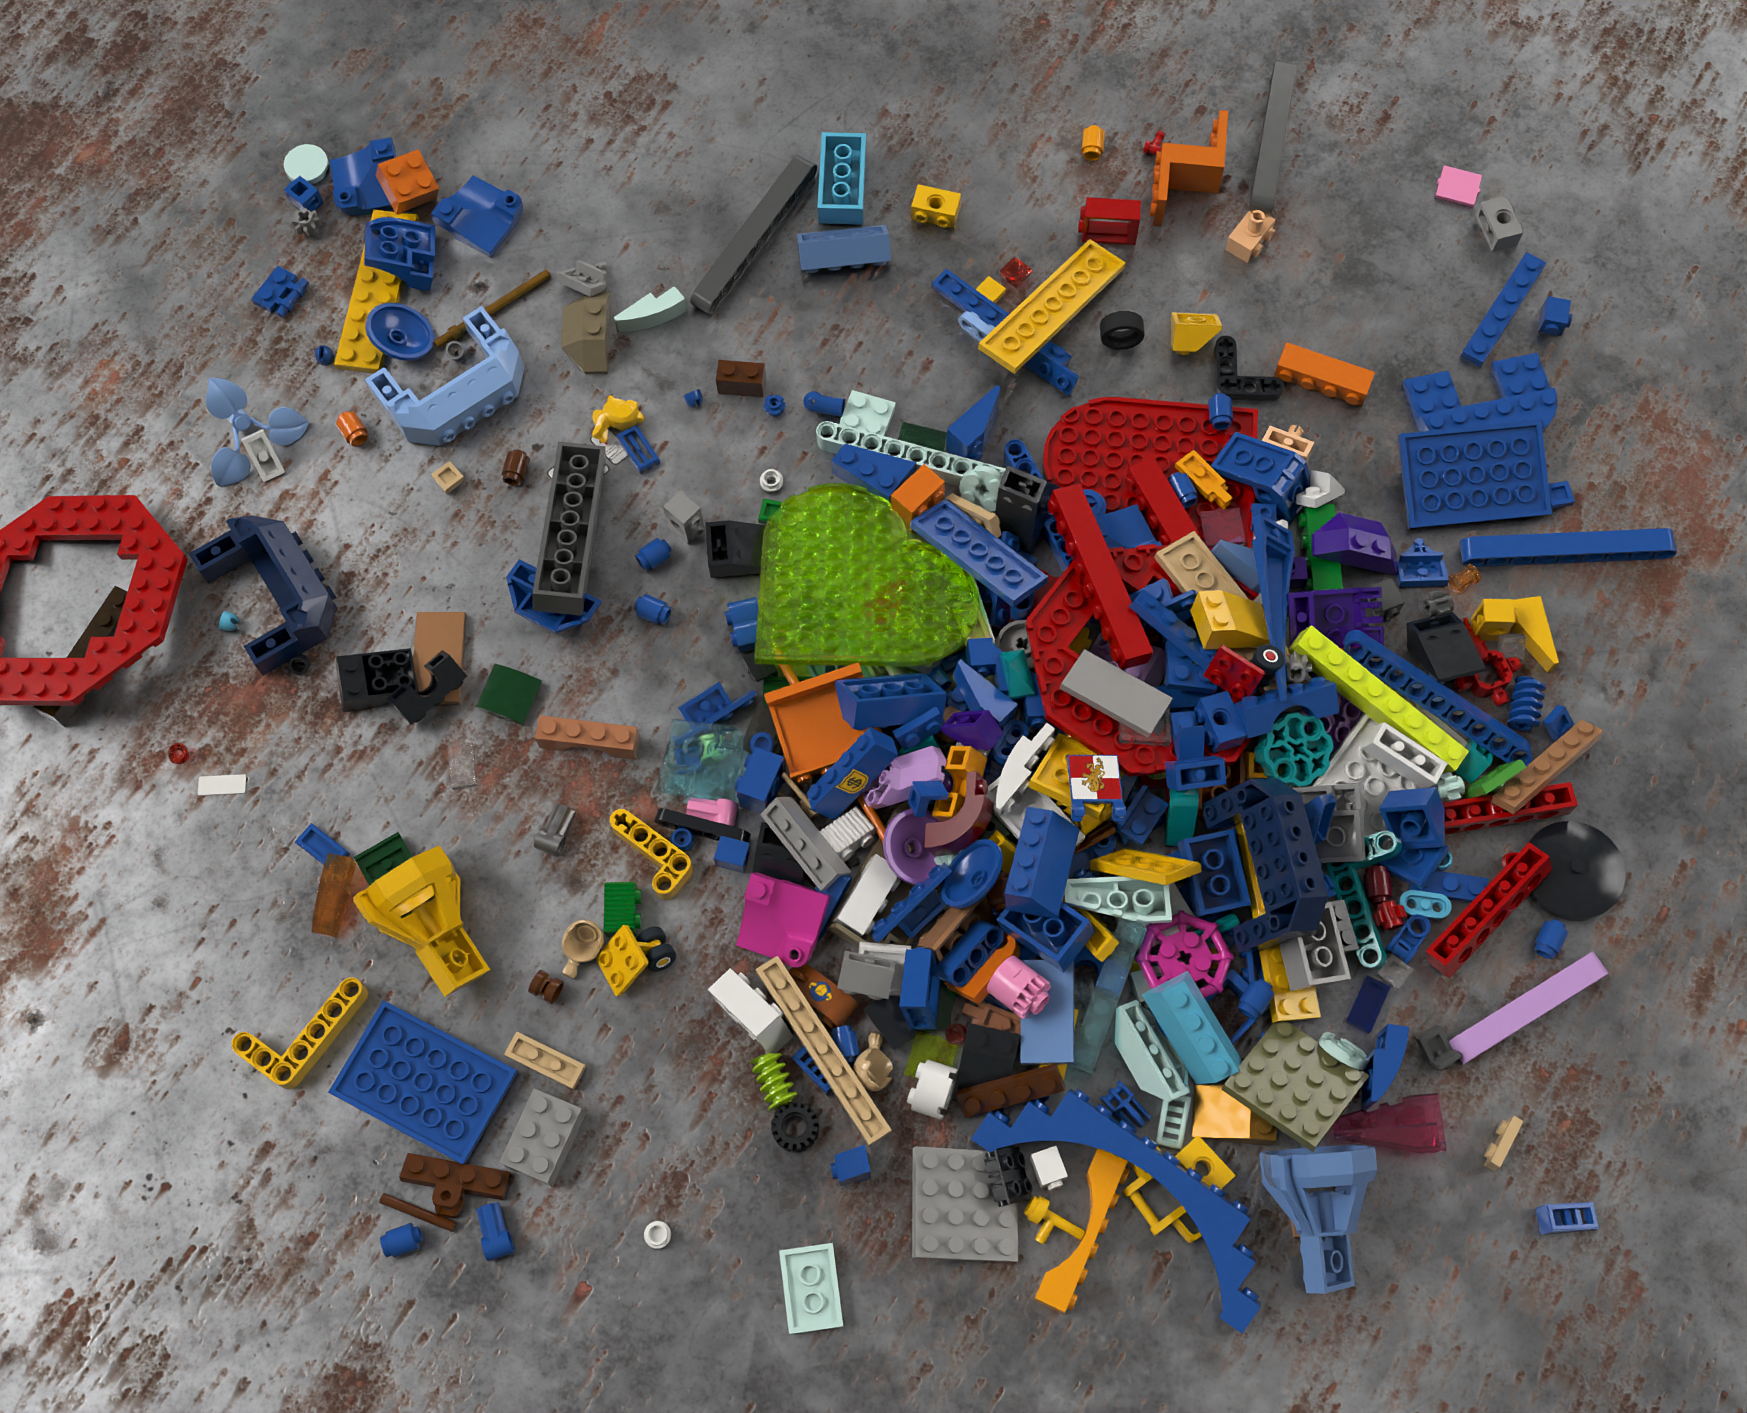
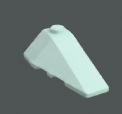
M1123 876L1067 880L1065 888L1066 905L1145 924L1172 922L1169 884L1162 885Z

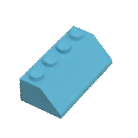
M1188 971L1142 994V997L1195 1084L1216 1083L1239 1072V1065L1242 1059Z

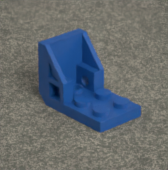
M1238 432L1232 435L1211 465L1219 475L1252 486L1255 497L1261 504H1276V518L1287 521L1288 525L1291 524L1303 506L1296 504V495L1310 487V474L1307 463L1298 453Z
M1332 793L1320 795L1304 805L1315 846L1326 840L1337 803ZM1322 872L1329 899L1337 894L1334 890L1336 887L1333 880Z

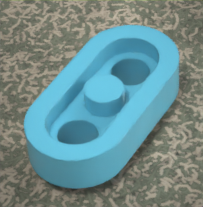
M1408 890L1398 900V904L1404 906L1407 917L1420 914L1428 920L1440 921L1449 915L1452 908L1450 900L1445 895L1439 893ZM1407 902H1412L1415 908H1409ZM1432 905H1437L1440 908V912H1435Z

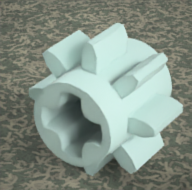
M1452 772L1441 774L1437 784L1433 785V787L1437 788L1442 801L1459 800L1461 795L1465 794L1462 778L1460 776L1456 777V775L1453 776Z

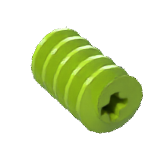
M767 1053L749 1062L756 1065L752 1069L753 1073L760 1074L756 1079L757 1083L764 1084L760 1088V1092L768 1094L764 1097V1102L772 1103L768 1107L769 1112L779 1110L783 1104L784 1106L788 1105V1102H792V1099L797 1095V1092H788V1089L794 1085L793 1082H784L790 1074L789 1072L781 1073L780 1071L786 1066L785 1063H777L776 1061L782 1056L781 1053Z

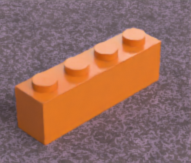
M1286 342L1274 377H1278L1284 382L1301 385L1308 390L1324 393L1328 397L1345 400L1352 405L1362 406L1375 372Z

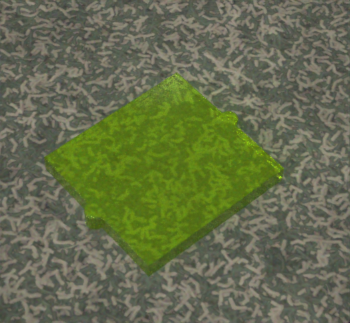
M917 1031L904 1075L918 1079L915 1077L920 1062L926 1063L927 1059L951 1067L958 1043L941 1039L939 1035L932 1036Z

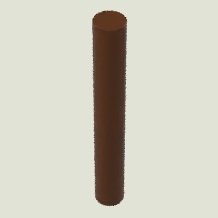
M383 1193L380 1198V1204L450 1232H453L457 1222L388 1194Z

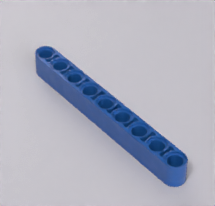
M1018 439L1008 441L1004 450V463L1006 467L1011 466L1021 471H1027L1031 475L1043 479L1025 444ZM1017 452L1019 455L1013 456L1010 453ZM1048 513L1041 533L1062 572H1064L1073 559L1072 556L1062 551V549L1066 548L1063 535L1051 531L1052 529H1057V521L1054 515ZM1093 615L1090 623L1101 625L1099 619L1097 620Z
M1669 528L1473 536L1460 541L1462 563L1465 567L1656 560L1671 558L1677 554L1673 530Z
M1353 630L1346 634L1344 637V652L1378 679L1505 762L1509 763L1520 759L1526 766L1532 762L1531 745L1525 738L1365 633ZM1358 643L1361 646L1358 648H1353L1350 646V644ZM1376 656L1380 657L1381 660L1372 661L1371 658ZM1394 670L1402 671L1399 675H1394L1391 672ZM1414 684L1423 685L1421 688L1412 687ZM1436 697L1443 698V700L1439 702L1433 701L1432 699ZM1455 711H1462V712H1464V713L1461 714V715H1455V714H1453ZM1477 724L1484 725L1483 728H1475L1474 726ZM1496 738L1505 739L1501 742L1494 741ZM1518 751H1523V752H1525V753L1522 754V755H1516V754H1515V753L1518 752Z

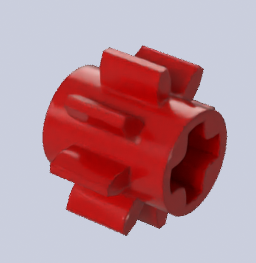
M1391 900L1376 906L1378 911L1372 914L1376 926H1383L1385 931H1391L1403 926L1402 920L1407 917L1403 905H1396L1395 900Z

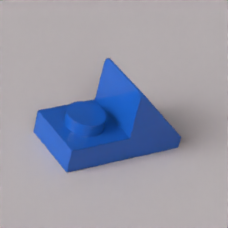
M1195 712L1170 713L1168 720L1177 760L1204 757L1205 728L1204 726H1198Z

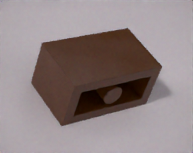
M718 360L716 374L718 394L764 398L766 384L765 363Z

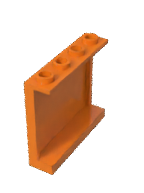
M859 662L764 694L787 762L789 775L793 782L798 781L801 784L812 780V776L818 774L823 776L839 760L841 755L857 741L858 737L863 735L868 729L855 730L843 719L835 687L836 680L864 678ZM871 727L882 733L881 728Z

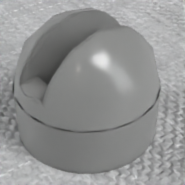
M451 341L447 344L446 354L451 360H460L464 356L465 350L460 342ZM456 346L459 356L455 357L451 347Z

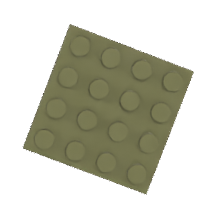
M1284 1021L1272 1024L1241 1062L1239 1072L1231 1075L1224 1083L1222 1091L1314 1152L1365 1085L1369 1075L1362 1070L1340 1062L1319 1045L1318 1041L1289 1022Z

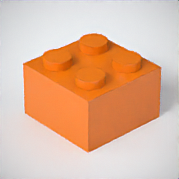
M419 149L378 164L375 176L396 214L437 199L439 186Z
M923 464L891 494V516L912 534L914 530L910 528L911 520L944 500L945 481Z

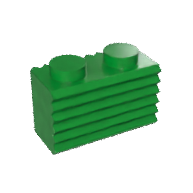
M605 882L604 934L606 937H613L622 925H628L634 937H636L637 929L642 927L641 913H637V904H642V890L638 889L636 882Z

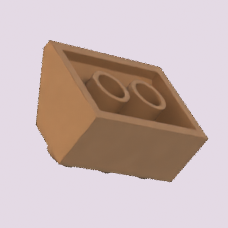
M985 896L979 902L961 909L950 907L946 913L941 914L937 918L932 929L921 936L917 947L931 949L939 964L976 921L984 920L989 922L994 915L988 904L987 897Z

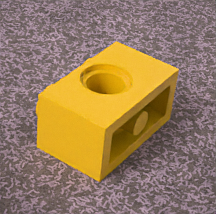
M918 184L911 205V219L920 223L935 224L943 228H955L961 207V193Z
M1483 599L1471 617V626L1475 635H1479L1481 640L1502 641L1518 619L1517 608H1514L1513 599Z
M1199 1135L1176 1155L1180 1160L1179 1165L1187 1171L1190 1167L1195 1170L1197 1163L1206 1165L1208 1175L1203 1176L1202 1181L1209 1186L1213 1183L1222 1189L1236 1176Z

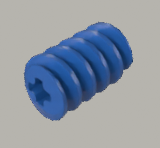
M1519 676L1515 678L1514 693L1512 694V702L1510 704L1511 710L1507 722L1509 728L1515 731L1527 732L1532 727L1540 726V721L1536 718L1542 716L1541 711L1538 709L1543 708V703L1540 700L1545 698L1544 693H1542V691L1546 690L1545 684L1532 677Z

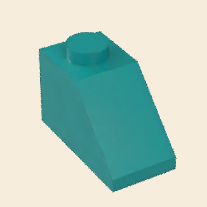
M1469 738L1465 746L1469 752L1457 770L1453 772L1456 776H1460L1463 781L1466 780L1472 784L1491 765L1494 754Z

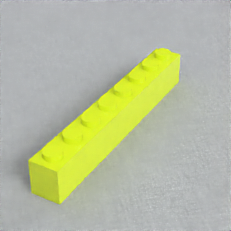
M1312 625L1300 632L1287 650L1290 654H1293L1294 651L1302 656L1307 654V663H1312V672L1318 677H1325L1327 680L1335 683L1337 692L1377 724L1387 723L1445 761L1447 765L1443 773L1456 771L1469 751Z

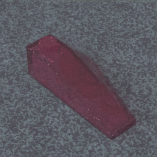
M1438 1093L1410 1095L1403 1097V1102L1391 1106L1388 1102L1379 1104L1380 1109L1374 1111L1358 1110L1341 1115L1333 1125L1334 1138L1414 1153L1446 1151Z

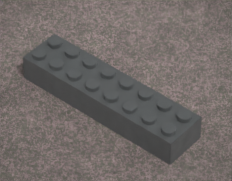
M558 441L532 593L533 611L583 616L606 466V446Z

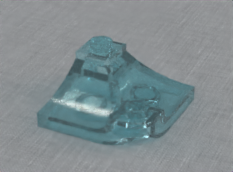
M671 719L663 763L660 766L657 790L660 793L685 795L691 798L709 800L728 799L736 802L737 790L734 788L740 775L743 756V735L741 731L733 725ZM727 733L732 734V738L730 741H725V735Z

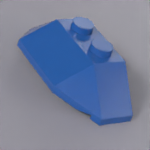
M519 559L506 576L514 612L555 634L589 622L602 604L601 600L586 593L583 616L533 611L532 593L537 568Z

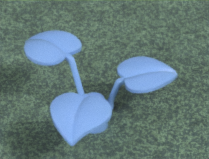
M209 378L206 395L207 409L214 417L220 419L228 418L233 426L232 431L235 440V451L229 447H222L215 453L212 459L211 474L216 485L225 486L238 483L245 479L250 472L249 458L245 454L239 453V431L248 429L250 424L253 423L265 430H270L269 439L271 442L277 445H289L302 437L308 427V420L292 408L280 407L269 415V425H265L253 417H249L243 408L247 405V396L241 387L225 379Z

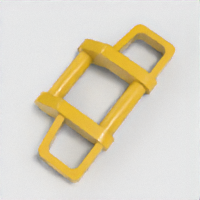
M1129 1162L1138 1179L1122 1192L1126 1198L1130 1197L1152 1227L1150 1231L1153 1235H1157L1172 1224L1188 1243H1193L1202 1236L1200 1231L1197 1234H1192L1180 1221L1179 1218L1187 1213L1182 1205L1161 1221L1158 1219L1138 1191L1142 1186L1154 1179V1177Z

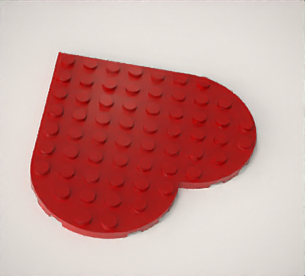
M1124 397L1091 399L1088 403L1078 407L1074 406L1064 413L1050 430L1043 453L1044 476L1046 481L1058 485L1059 488L1080 483L1083 490L1090 489L1098 492L1106 502L1105 514L1115 512L1137 504V496L1133 490L1130 491L1125 482L1128 467L1154 456L1168 480L1172 474L1179 472L1175 468L1176 462L1192 450H1195L1211 466L1235 432L1257 439L1258 409L1232 407L1233 421L1231 427L1225 430H1215L1209 422V409L1206 404ZM1221 476L1226 481L1225 485L1228 487L1226 492L1232 497L1231 504L1224 510L1215 500L1210 502L1196 489L1198 501L1185 510L1198 530L1200 539L1211 551L1220 540L1231 542L1238 537L1243 540L1245 547L1251 548L1253 531H1250L1252 522L1250 508L1252 503H1254L1255 494L1253 487ZM1140 509L1155 540L1159 542L1158 532L1149 525L1148 515L1145 510ZM1151 580L1148 585L1155 583V581Z

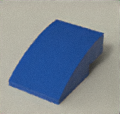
M1387 1024L1376 1035V1048L1366 1056L1370 1062L1363 1070V1072L1369 1075V1078L1362 1087L1360 1110L1366 1111L1374 1105L1393 1082L1405 1054L1409 1027Z

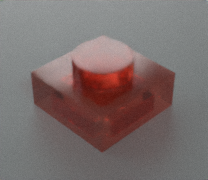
M1014 256L1000 270L999 276L1015 288H1018L1031 275L1032 269Z

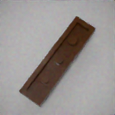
M1055 1063L957 1090L956 1097L966 1118L1065 1091V1084L1058 1065Z

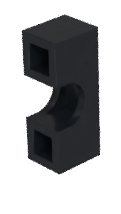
M443 650L424 665L431 676L430 684L426 689L415 691L404 682L386 698L403 719L411 725L414 722L421 721L426 716V712L433 706L441 704L445 699L444 696L451 690L458 689L467 677L455 660Z

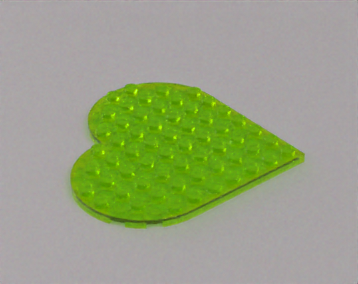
M819 484L808 487V491L798 495H791L780 504V508L774 515L769 517L765 526L762 544L755 664L849 666L859 662L860 666H918L935 662L950 655L967 640L973 631L979 611V593L973 576H970L967 571L937 550L933 545L917 541H907V533L901 516L899 517L892 510L891 503L885 498L877 497L867 492V488L853 484Z

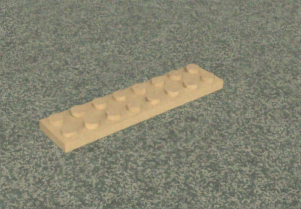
M1195 531L1158 551L1154 556L1182 594L1192 589L1196 592L1223 590L1248 599ZM1285 645V656L1289 657L1291 654L1287 652L1288 648ZM1258 647L1229 649L1250 661ZM1309 675V680H1305V679H1304L1303 681H1301V682H1299V683H1301V684L1308 683V682H1310V679H1312V678H1311V676ZM1276 676L1269 686L1258 687L1262 695H1265V692L1268 690H1278ZM1290 680L1287 681V682H1286V687H1287L1288 685H1290V684L1295 683V682H1292V681H1290Z

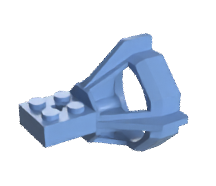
M1348 1144L1318 1146L1314 1152L1306 1147L1260 1152L1262 1184L1294 1223L1297 1235H1300V1253L1303 1260V1281L1306 1293L1326 1294L1355 1286L1349 1234L1356 1233L1358 1230L1357 1224L1367 1184L1370 1181H1374L1377 1172L1375 1147ZM1336 1186L1335 1192L1324 1190L1313 1191L1311 1194H1308L1306 1188Z

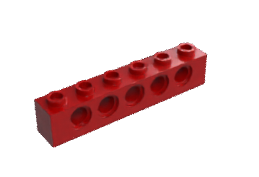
M1571 782L1547 785L1514 815L1492 803L1494 794L1443 802L1445 835L1569 815L1578 804Z
M1528 842L1426 950L1429 964L1450 979L1552 871L1550 856Z

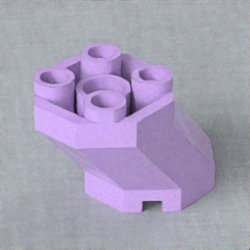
M934 746L898 756L862 792V796L868 807L875 809L908 800L913 781H941L943 783L945 773L941 772V767H946L947 760L940 748Z

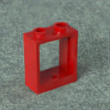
M1086 197L1085 206H1081L1078 224V233H1082V242H1087L1091 239L1095 243L1136 245L1140 224L1141 200ZM1090 219L1120 220V221H1128V223H1127V222H1110V221H1093V220H1090Z

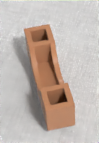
M539 715L535 740L541 749L565 751L571 747H585L605 752L612 757L637 760L640 734L635 726Z

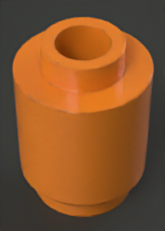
M346 411L338 416L336 426L347 443L357 447L367 441L368 431L355 412Z

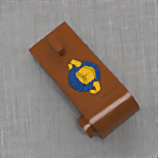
M807 963L800 967H792L789 970V974L808 1003L822 1016L820 1021L830 1030L834 1027H841L858 1008L859 1004L853 997L843 992L842 989H837L838 986Z

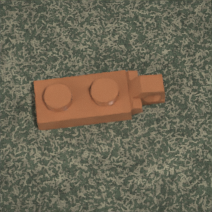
M965 1002L961 1014L973 1019V1024L1020 1034L1018 1045L1021 1046V1017L989 1003H980L978 1007H975Z

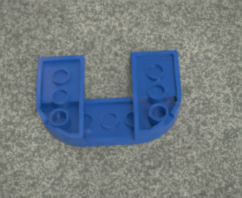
M1538 353L1492 362L1491 369L1500 390L1501 399L1461 406L1449 370L1404 379L1402 383L1420 432L1541 420L1544 433L1556 413V389L1550 388Z

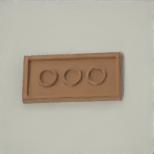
M417 612L413 663L418 691L426 689L431 681L430 673L424 665L442 650L448 653L463 670L466 628L465 612ZM461 686L456 690H451L444 696V701L439 705L460 704Z

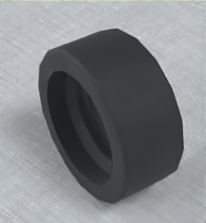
M1113 312L1106 315L1100 322L1101 341L1108 348L1128 349L1140 344L1144 339V322L1142 316L1135 312Z

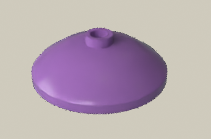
M912 809L900 812L890 821L884 834V855L890 869L898 878L913 885L922 884L929 877V872L937 865L934 861V858L937 856L932 855L924 848L926 823L940 822L928 810L925 817H915ZM908 845L911 847V852L908 851Z

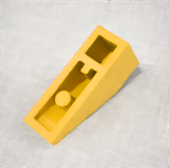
M1541 596L1514 599L1513 603L1514 608H1517L1518 619L1511 627V632L1547 673L1552 672L1559 664Z

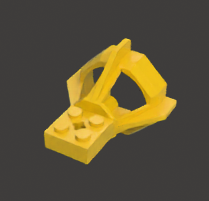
M440 845L408 859L353 897L354 903L369 924L377 927L380 932L416 949L415 953L444 997L480 979L490 970L463 929L464 922L460 918V878L455 871L454 865Z

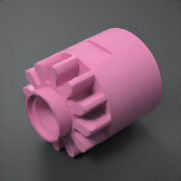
M1013 955L1007 958L995 971L988 983L987 992L1024 1020L1025 1018L1028 1019L1031 1013L1037 1015L1044 1009L1050 999L1047 991L1051 986L1049 981Z

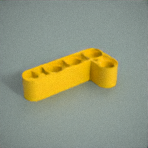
M625 809L615 810L610 816V824L614 833L661 868L652 880L653 889L659 899H672L693 873L689 856ZM620 821H621L622 823H624V822L626 821L628 827L630 828V831L628 830V828H627L625 825H623V824L618 825V823H619ZM639 834L648 835L645 841H636V837ZM660 848L667 849V853L664 856H656L655 852ZM680 862L687 864V867L682 871L674 869ZM669 882L671 886L668 890L661 891L659 890L660 884Z

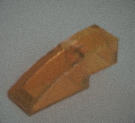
M327 853L315 902L312 933L337 938L352 891L350 884L357 865L353 858Z

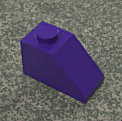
M990 710L953 713L940 728L943 733L962 745L972 746L976 750L984 751L995 747L997 740L1003 735Z

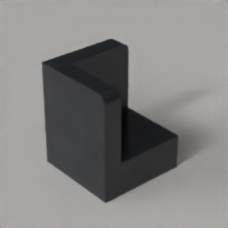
M765 647L743 657L744 666L748 674L751 673L755 682L770 676H778V671Z

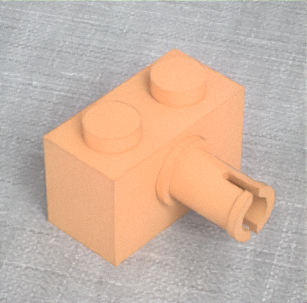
M1260 210L1248 211L1229 235L1225 250L1248 263L1253 256L1257 257L1263 248L1262 244L1265 241L1269 242L1275 233L1273 227L1276 219L1268 214H1264Z
M1297 425L1290 426L1288 432L1269 426L1262 441L1294 451L1308 463L1314 442L1302 438L1303 429L1300 426L1296 432L1294 430Z

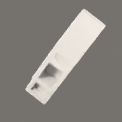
M1048 723L1044 725L1032 741L1023 735L1010 753L1002 770L997 788L995 816L998 818L1003 812L1006 814L1010 812L1016 803L1014 799L1019 793L1023 795L1029 789L1028 785L1031 778V771L1029 770L1038 762L1039 757L1037 756L1042 750L1047 751L1054 743L1055 728Z

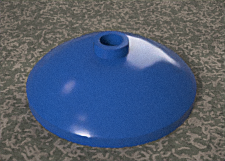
M399 303L380 304L370 311L366 319L365 329L368 338L378 350L387 356L405 361L417 360L426 356L433 346L434 332L430 323L422 314L409 306Z
M989 839L975 841L953 859L949 865L952 872L941 884V896L947 905L955 909L972 906L983 899L994 887L1001 873L1003 863L1001 848L994 841Z

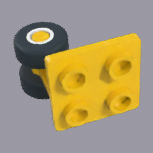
M622 925L596 956V961L615 996H621L646 966L651 971L658 972L674 963L676 953L670 944H665L667 938L662 928L657 926L649 927L640 932L635 939L629 926Z

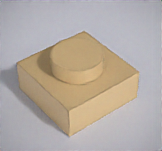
M450 461L431 474L433 480L446 494L465 481L464 476Z

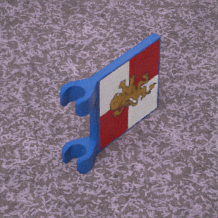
M1067 755L1072 821H1082V817L1085 815L1083 804H1112V820L1114 822L1123 821L1126 809L1122 797L1118 755Z

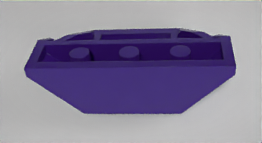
M1339 512L1312 534V557L1394 576L1398 574L1397 552L1381 522Z

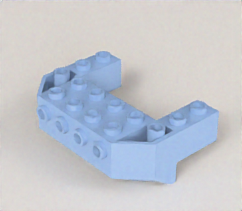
M482 306L463 317V321L468 333L484 352L486 359L419 401L410 388L402 391L385 367L365 379L372 395L408 442L441 446L446 442L452 441L464 430L471 429L478 421L491 416L503 405L510 404L518 396L524 372L520 353L504 328L500 330Z

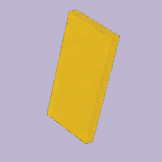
M1123 848L1092 859L1090 861V870L1168 885L1200 873L1201 863Z

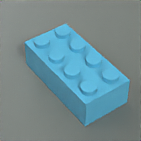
M822 132L817 207L818 223L863 224L867 151L866 133Z

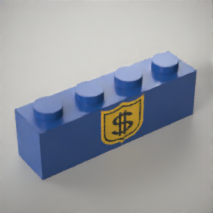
M869 727L841 755L839 760L810 787L807 796L811 810L835 820L898 756L893 738Z

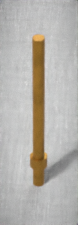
M545 269L485 307V311L489 316L550 278L549 271ZM464 321L457 326L454 324L448 328V332L433 340L437 348H440L449 341H455L462 337V333L467 331Z

